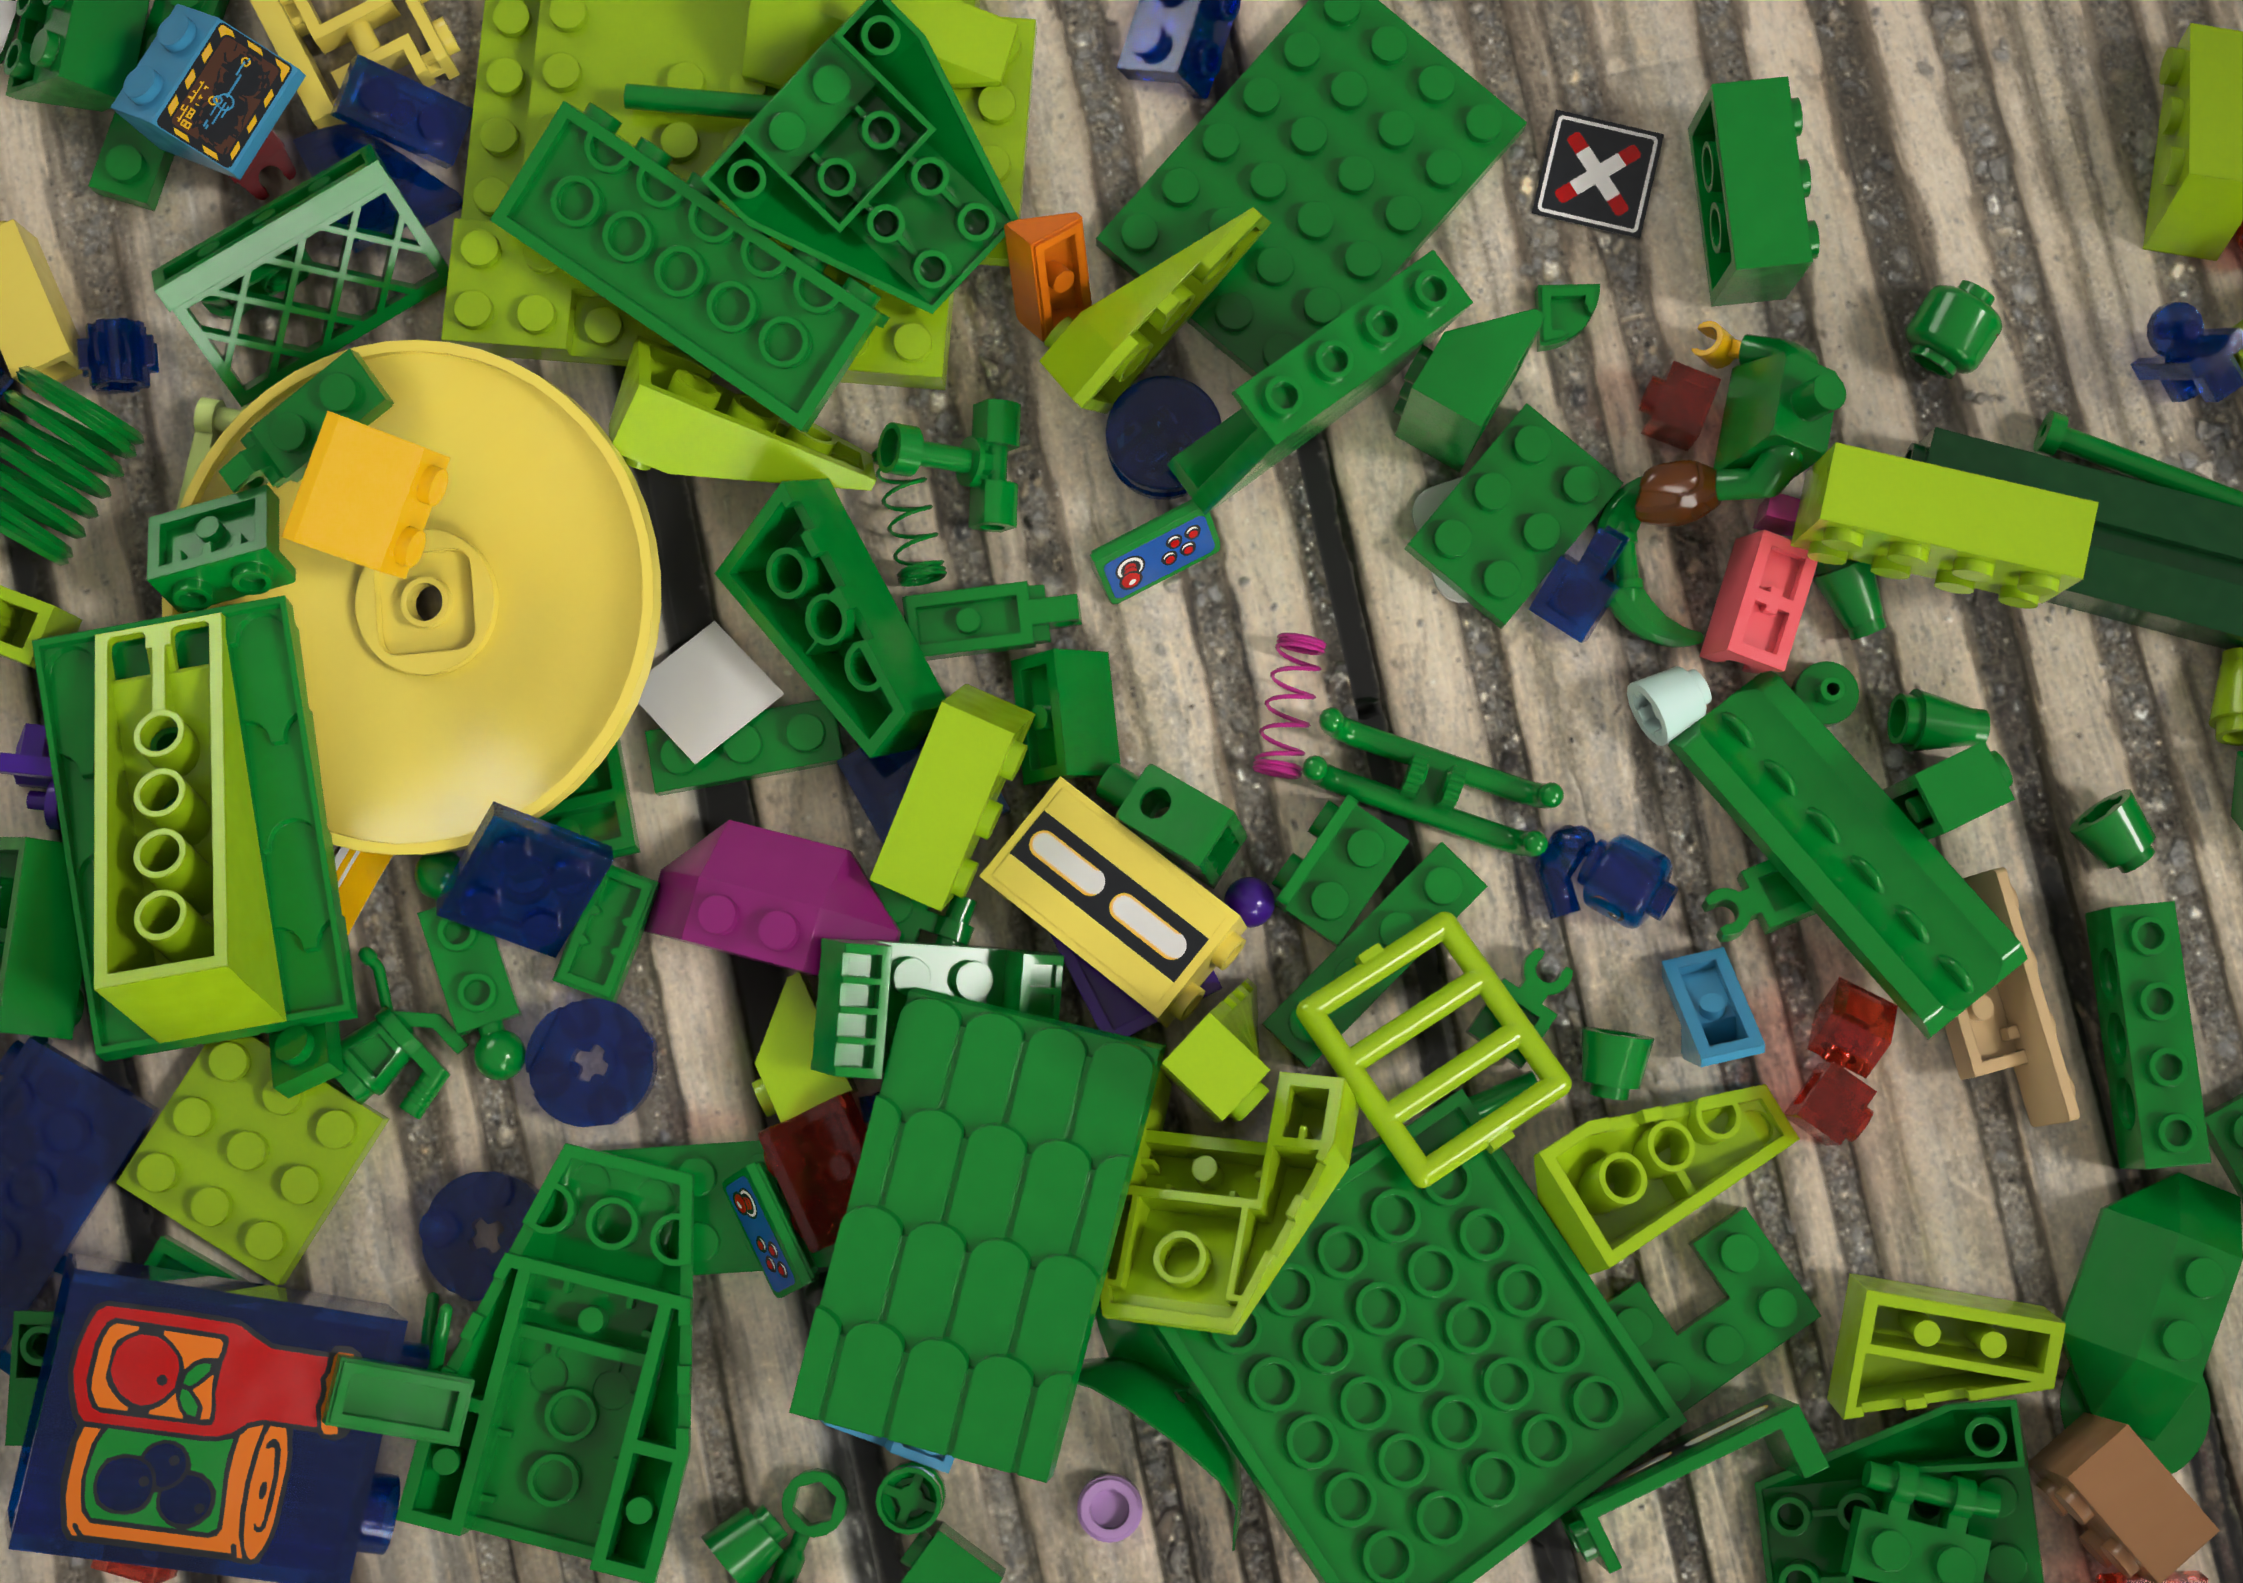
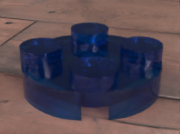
M583 999L582 1001L571 1002L548 1013L536 1026L526 1049V1073H529L530 1084L535 1091L533 1094L539 1105L555 1119L577 1127L589 1128L614 1125L634 1113L649 1096L657 1076V1042L653 1035L649 1033L643 1020L625 1006L605 999ZM597 1044L605 1050L602 1059L608 1064V1068L604 1075L594 1074L590 1081H585L580 1077L583 1066L575 1061L576 1056L580 1050L592 1052Z
M502 1171L468 1173L456 1178L443 1187L432 1200L428 1212L422 1217L419 1224L423 1255L428 1268L437 1281L449 1291L460 1295L466 1300H482L494 1279L493 1274L505 1252H509L524 1224L522 1221L539 1190L528 1180ZM480 1219H483L487 1224L499 1221L504 1228V1231L497 1237L501 1248L495 1253H492L487 1247L477 1249L473 1242V1238L477 1235L475 1225Z

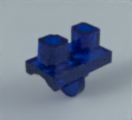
M2169 302L2159 306L2152 313L2147 324V338L2150 346L2159 355L2152 358H2139L2130 364L2139 380H2160L2172 402H2185L2201 394L2205 402H2219L2243 386V372L2234 357V354L2243 349V331L2241 328L2204 329L2202 315L2194 306L2186 302Z

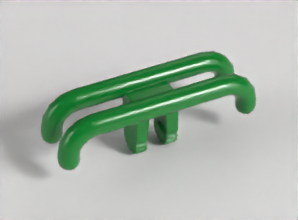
M1330 707L1321 712L1319 725L1328 736L1352 747L1408 765L1401 787L1397 789L1332 766L1324 758L1314 755L1308 757L1302 766L1303 775L1309 782L1340 796L1347 797L1350 794L1361 803L1501 851L1527 857L1540 856L1546 851L1548 840L1540 831H1524L1454 807L1457 804L1463 785L1523 805L1543 809L1555 808L1564 799L1563 789L1557 783L1534 782L1354 721L1344 716L1337 708Z

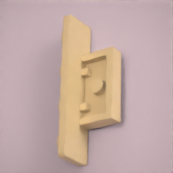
M2004 867L1965 877L1963 879L2021 942L2028 959L1945 1026L1960 1080L1975 1078L2013 1067L2027 1115L2033 1127L2077 1120L2080 1118V1112L2075 1099V1086L2065 1066L2056 1036L2055 1019L2047 1006L2037 972V959L2029 946L2019 912L2018 896L2011 886L2007 870Z

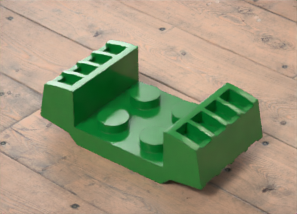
M821 938V960L818 974L819 984L816 1000L817 1008L811 1070L837 1077L882 1079V1073H885L900 1012L905 1006L908 991L916 987L1059 1020L1064 955L1050 951L986 946Z

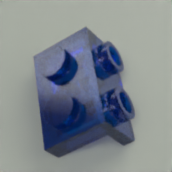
M1139 0L1116 68L1128 80L1179 83L1193 98L1207 99L1214 77L1220 71L1222 53L1233 20L1239 13L1241 0Z

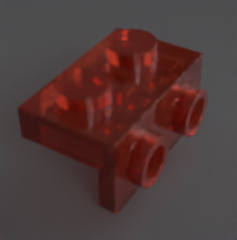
M851 1091L837 1095L785 1122L768 1127L758 1133L759 1140L764 1149V1159L767 1168L777 1178L791 1210L792 1224L797 1233L804 1239L811 1253L829 1247L836 1242L841 1220L847 1211L867 1133V1127Z

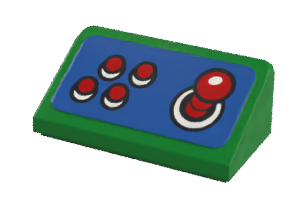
M1191 499L1092 550L1090 563L1106 597L1114 605L1216 554L1220 550V540L1210 512L1204 515L1194 500Z
M763 1161L753 1162L725 1179L722 1183L723 1190L773 1294L777 1298H783L820 1279V1271L768 1164Z

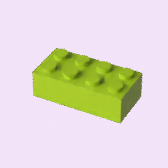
M1836 442L1806 472L1791 546L1808 550L1807 557L1820 563L1843 565L1847 559L1871 564L1870 571L1878 576L1891 579H1908L1910 574L1935 579L1934 586L1943 591L1971 594L1975 588L1999 594L1998 601L2002 604L2017 608L2033 609L2038 607V603H2045L2083 580L2099 502Z

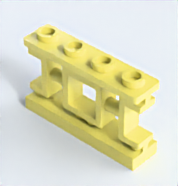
M250 0L278 56L300 69L306 75L297 89V93L312 122L329 143L352 133L348 122L356 118L359 122H362L371 117L358 93V90L409 64H411L425 88L436 84L434 78L444 73L449 80L460 75L451 55L461 51L443 16L432 21L424 6V3L430 0H405L431 51L423 55L409 33L383 46L378 41L373 30L401 16L393 0H367L324 23L321 22L310 0ZM308 34H311L324 55L351 41L359 56L358 59L331 72L342 93V96L336 99L332 95L303 39Z

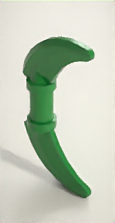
M1642 476L1624 485L1613 495L1604 507L1596 530L1598 535L1606 538V546L1610 548L1614 582L1611 583L1612 592L1606 596L1605 601L1611 612L1625 628L1647 642L1671 648L1698 645L1704 640L1703 634L1683 627L1667 617L1651 600L1644 590L1643 579L1639 578L1635 544L1638 543L1637 531L1641 521L1636 518L1634 513Z

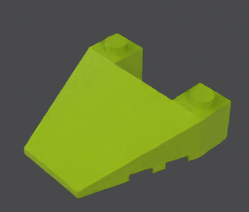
M1160 1069L1100 1296L1102 1315L1106 1319L1237 1335L1349 1168L1359 1106L1345 1078L1280 1071L1266 1143L1163 1131L1172 1084Z

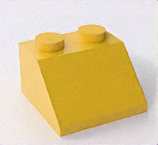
M327 411L281 537L367 568L406 579L409 568L417 564L424 551L426 543L424 528L432 506L437 505L445 494L448 485V472L446 468L450 457Z

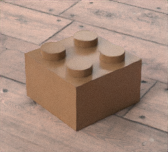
M2084 1412L2029 1460V1467L2041 1479L2034 1487L2043 1500L2060 1516L2063 1517L2069 1513L2085 1530L2079 1536L2080 1542L2102 1566L2108 1569L2113 1564L2128 1578L2136 1574L2154 1583H2162L2220 1531L2128 1424Z

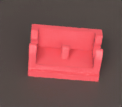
M1761 530L1735 539L1699 657L1712 662H1726V660L1740 662L1744 664L1742 671L1747 673L1759 674L1773 670L1784 672L1818 563L1807 557L1808 550L1791 546L1792 540L1767 530Z

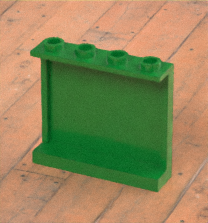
M1431 250L1235 389L1231 394L1242 408L1174 456L1167 466L1203 514L1207 515L1389 383L1415 358L1422 345L1428 346L1473 304V301L1436 252Z

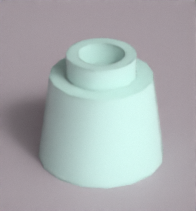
M1678 666L1634 681L1627 686L1629 706L1637 723L1647 737L1659 746H1665L1705 716L1706 704L1712 700L1711 691L1703 676L1695 669L1686 671Z

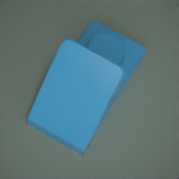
M1724 947L1661 961L1662 979L1681 1024V1054L1684 1060L1699 1067H1705L1765 1053L1766 1044Z

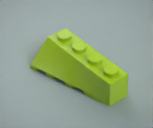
M1249 978L1212 1009L1161 1064V1071L1215 1123L1223 1121L1227 1116L1234 1122L1242 1121L1270 1091L1260 1082L1270 1069L1259 1058L1257 986Z

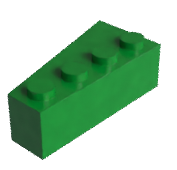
M829 478L782 481L714 574L869 758L914 750L930 731L941 702L946 699V696Z

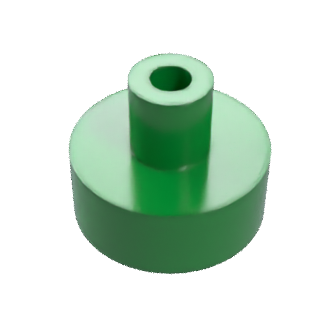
M1823 661L1809 666L1795 678L1791 689L1825 727L1834 726L1849 717L1855 710L1859 699V688L1855 677L1847 668L1835 662Z

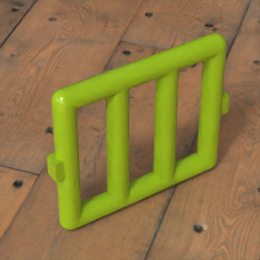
M1447 911L1439 912L1385 948H1382L1378 942L1362 952L1354 960L1357 964L1355 967L1303 999L1296 1008V1015L1338 1077L1346 1079L1356 1097L1358 1106L1408 1178L1419 1188L1431 1186L1484 1149H1487L1490 1154L1515 1137L1512 1132L1514 1129L1568 1094L1572 1087L1570 1076L1457 918ZM1442 942L1464 974L1350 1047L1328 1015ZM1480 995L1502 1027L1387 1101L1366 1071V1068ZM1518 1048L1540 1081L1426 1156L1403 1123Z

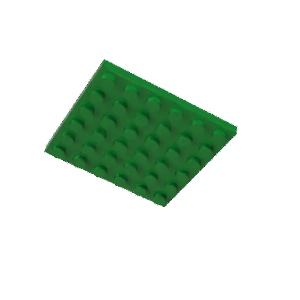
M1460 1089L1405 1127L1427 1156L1480 1121L1482 1117L1463 1089ZM1384 1142L1380 1143L1349 1165L1348 1170L1237 1335L1149 1324L1319 1583H1473L1687 1422L1679 1407L1502 1147L1491 1154L1487 1149H1484L1431 1186L1419 1188L1411 1182Z

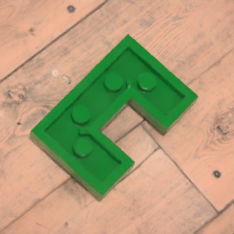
M1746 1207L1737 1208L1688 1243L1725 1298L1675 1332L1638 1280H1634L1606 1300L1682 1413L1821 1317L1819 1311Z

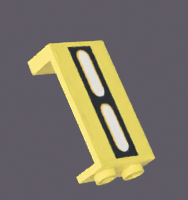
M1061 776L979 876L993 891L1008 903H1013L1149 1011L1166 1028L1175 1017L1180 1021H1184L1196 1009L1205 995V990L1200 987L1216 966L1222 971L1225 970L1236 959L1246 943V939L1241 935L1247 929V926L1238 913Z

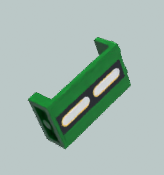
M1769 1393L1641 1455L1568 1510L1569 1512L1560 1516L1559 1519L1575 1552H1581L1587 1563L1595 1560L1611 1574L1622 1569V1566L1598 1517L1761 1438H1764L1777 1465L1805 1479L1829 1468V1465L1799 1404Z

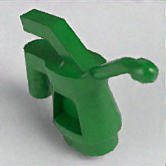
M366 946L360 948L358 956L364 965L369 966L373 970L381 1009L374 1015L375 1018L341 1038L344 1073L335 1077V1079L357 1102L363 1104L373 1094L382 1095L412 1058L422 1068V1072L399 1104V1107L420 1120L451 1074L414 1033L413 1027L433 1028L457 1055L469 1044L462 1036L457 1035L455 1028L442 1014L394 1011L385 967L377 958L378 954L374 949Z

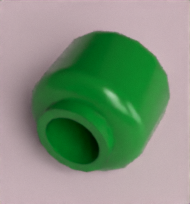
M1962 280L1958 287L1937 285L1932 288L1906 327L1905 336L1912 347L1908 353L1909 356L1923 368L1947 379H1952L1955 373L1968 374L1976 370L2002 330L2001 318L1991 307L1995 297L1983 287L1967 280Z

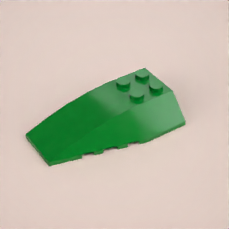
M565 1143L522 1222L524 1224L509 1252H505L493 1274L494 1279L477 1310L472 1312L459 1336L461 1339L447 1365L441 1369L442 1372L470 1376L475 1379L460 1446L456 1447L417 1440L396 1516L397 1521L456 1536H462L471 1530L592 1560L590 1570L641 1583H657L691 1452L694 1174Z

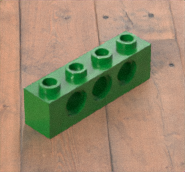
M2175 901L2108 907L2085 913L2119 1168L2156 1169L2211 1163Z

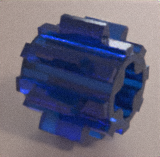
M103 318L96 320L92 324L87 323L85 326L86 338L76 340L78 369L82 370L83 377H89V384L92 386V390L118 394L140 392L143 388H149L150 373L159 372L157 343H154L153 335L146 334L144 322L139 320L133 321L128 318Z

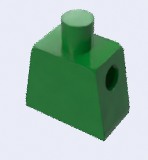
M1114 763L1107 769L1096 789L1098 797L1119 809L1115 818L1169 861L1215 889L1248 837L1233 810L1153 764H1149L1139 777L1118 763ZM1169 807V810L1163 816L1154 818L1159 810Z

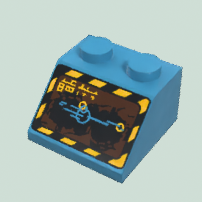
M177 4L169 17L159 26L157 36L137 67L126 77L122 90L110 108L159 149L240 180L306 75L291 63L220 18Z

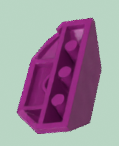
M732 820L725 822L661 869L658 882L661 885L644 932L801 972L814 977H818L820 971L821 938L899 941L901 936L900 929L892 916L887 912L875 888L852 851Z

